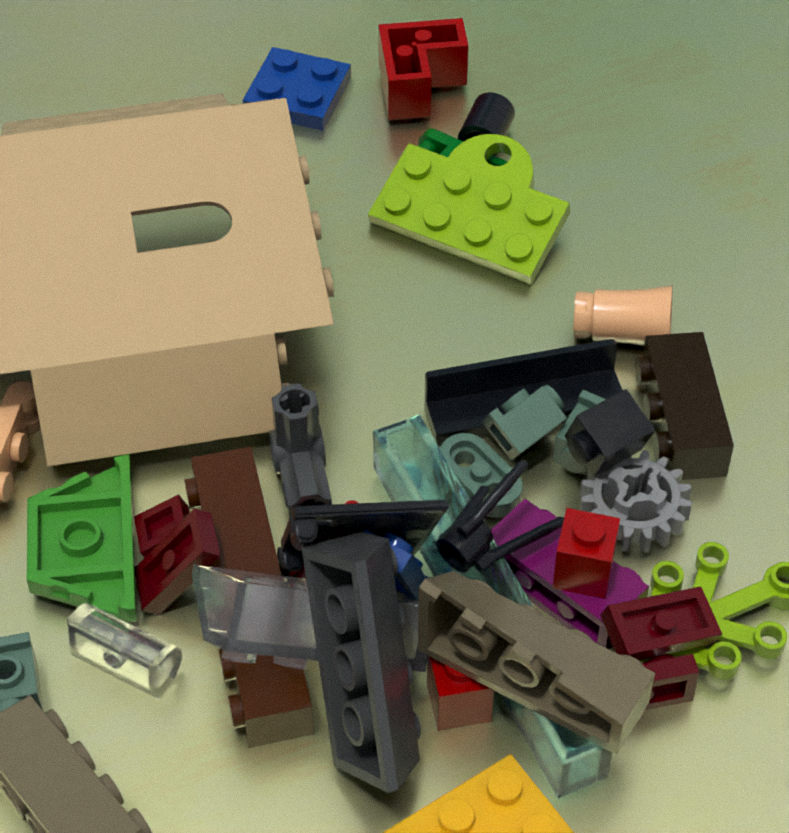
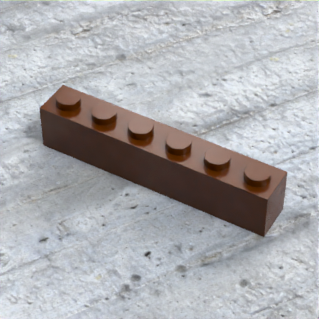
M252 447L191 457L194 478L184 479L189 509L199 508V510L212 513L221 555L203 573L206 593L216 591L219 603L210 605L215 637L226 636L228 648L219 649L224 682L235 680L237 694L228 696L234 729L245 728L248 748L314 735L312 704Z

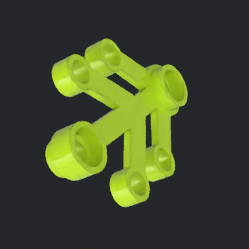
M707 542L702 544L697 552L695 567L698 572L693 588L702 587L723 634L718 639L722 642L713 644L710 649L697 647L665 655L678 657L693 654L698 668L707 670L715 678L726 680L734 677L739 670L741 652L736 646L754 650L759 656L766 659H775L784 652L788 636L786 630L780 624L766 621L755 628L730 621L729 619L766 603L779 610H789V584L779 581L786 580L789 582V562H779L769 567L762 581L711 602L718 577L722 576L726 571L729 553L723 545L716 542ZM714 557L720 562L709 563L704 558ZM662 561L654 566L650 580V586L653 590L651 596L681 590L684 572L678 564L672 561ZM669 576L675 581L667 583L660 580L659 577ZM761 637H773L778 643L768 644ZM719 656L729 658L732 664H721L715 658ZM655 657L646 658L638 661H640L641 663H646Z

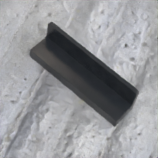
M609 339L428 371L425 374L424 410L436 447L441 446L450 436L459 433H470L480 438L492 437L481 421L496 408L499 409L502 415H505L506 413L501 408V405L523 388L531 395L542 386L549 385L552 387L564 404V409L561 411L567 418L577 405L582 390L604 399H608L623 391L614 370L617 353L615 340Z

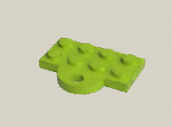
M484 134L462 142L451 152L449 157L408 143L371 207L368 217L371 224L532 285L571 210L569 202L533 189L534 171L532 160L520 143L507 136ZM495 153H506L511 157L506 164L501 166H493L487 162L488 158Z

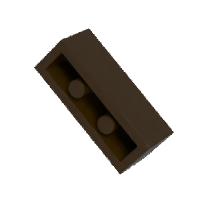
M691 332L646 336L643 356H637L635 359V374L638 385H645L647 392L644 395L645 416L650 423H654L656 432L653 434V451L656 461L662 457L668 458L666 470L681 469L683 471L682 480L727 476L734 444L704 333Z

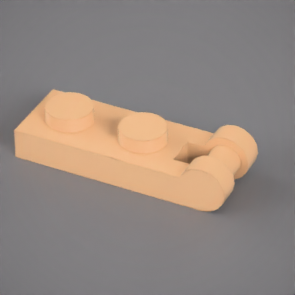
M18 381L11 384L6 390L0 405V506L2 502L7 503L11 497L13 473L17 463H23L28 453V436L40 430L33 384L28 381Z

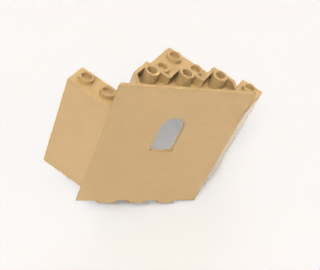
M214 94L3 123L0 136V375L27 370L31 371L47 467L260 434L274 430L272 397L281 391L282 386L289 385V383L281 384L279 366L287 365L283 335L275 336V333L334 325L329 297L334 296L330 268L322 269L316 241L321 240L319 215L317 211L310 212L305 185L310 183L306 156H298L286 98L229 105L223 94ZM198 206H216L228 213L232 220V227L228 234L220 240L137 253L132 216Z

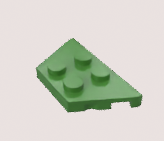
M125 454L113 458L114 467L91 478L85 471L68 479L60 487L48 488L27 498V583L30 593L127 622L137 621L132 469L130 455Z

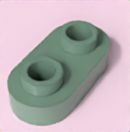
M459 433L452 435L442 443L440 448L439 467L443 466L445 478L449 481L447 465L450 470L453 486L456 488L457 482L460 487V493L468 501L481 486L488 487V496L505 475L513 469L482 438L474 434ZM466 463V464H469L470 466H468V467H462V466H459L458 464ZM520 477L487 516L505 517L521 502L523 485Z

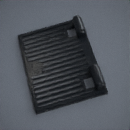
M445 500L294 506L293 517L289 518L281 539V547L277 549L281 575L286 579H293L299 575L304 564L302 547L364 532L365 529L380 537H383L385 532H390L413 547L414 550L411 555L416 554L449 508V502H445Z

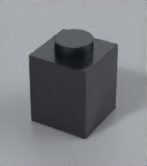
M625 389L578 414L566 432L565 438L567 439L568 449L577 463L584 465L591 476L594 477L640 452L655 432V429L631 394Z

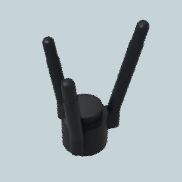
M520 460L488 496V487L481 486L452 525L439 536V539L436 541L438 552L452 568L461 573H466L474 566L477 571L484 573L494 562L562 527L564 517L560 516L490 550L493 533L483 519L528 467L527 461Z

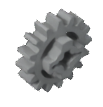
M643 450L639 458L629 457L594 477L588 471L587 479L582 480L580 510L620 518L617 539L622 540L621 548L622 551L626 552L631 547V543H639L643 552H649L650 544L653 540H656L663 547L668 546L671 533L680 536L683 533L685 521L689 520L692 502L689 499L692 488L690 484H681L683 471L681 469L666 470L668 462L666 457H662L656 462L649 461V451Z

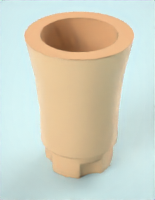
M673 285L634 290L595 289V294L584 291L576 292L573 321L574 338H592L594 342L614 339L616 343L644 346L646 336L671 334Z

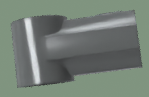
M300 383L284 385L281 391L272 397L274 430H269V439L275 473L281 475L285 505L288 509L289 517H293L294 506L332 505V499L324 468L326 467V455L319 424V407L315 391L303 388Z

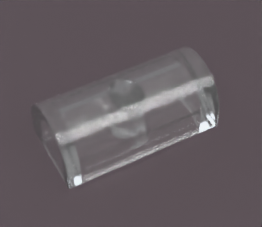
M90 603L80 605L67 619L71 655L159 699L175 679L182 660V651L179 647Z

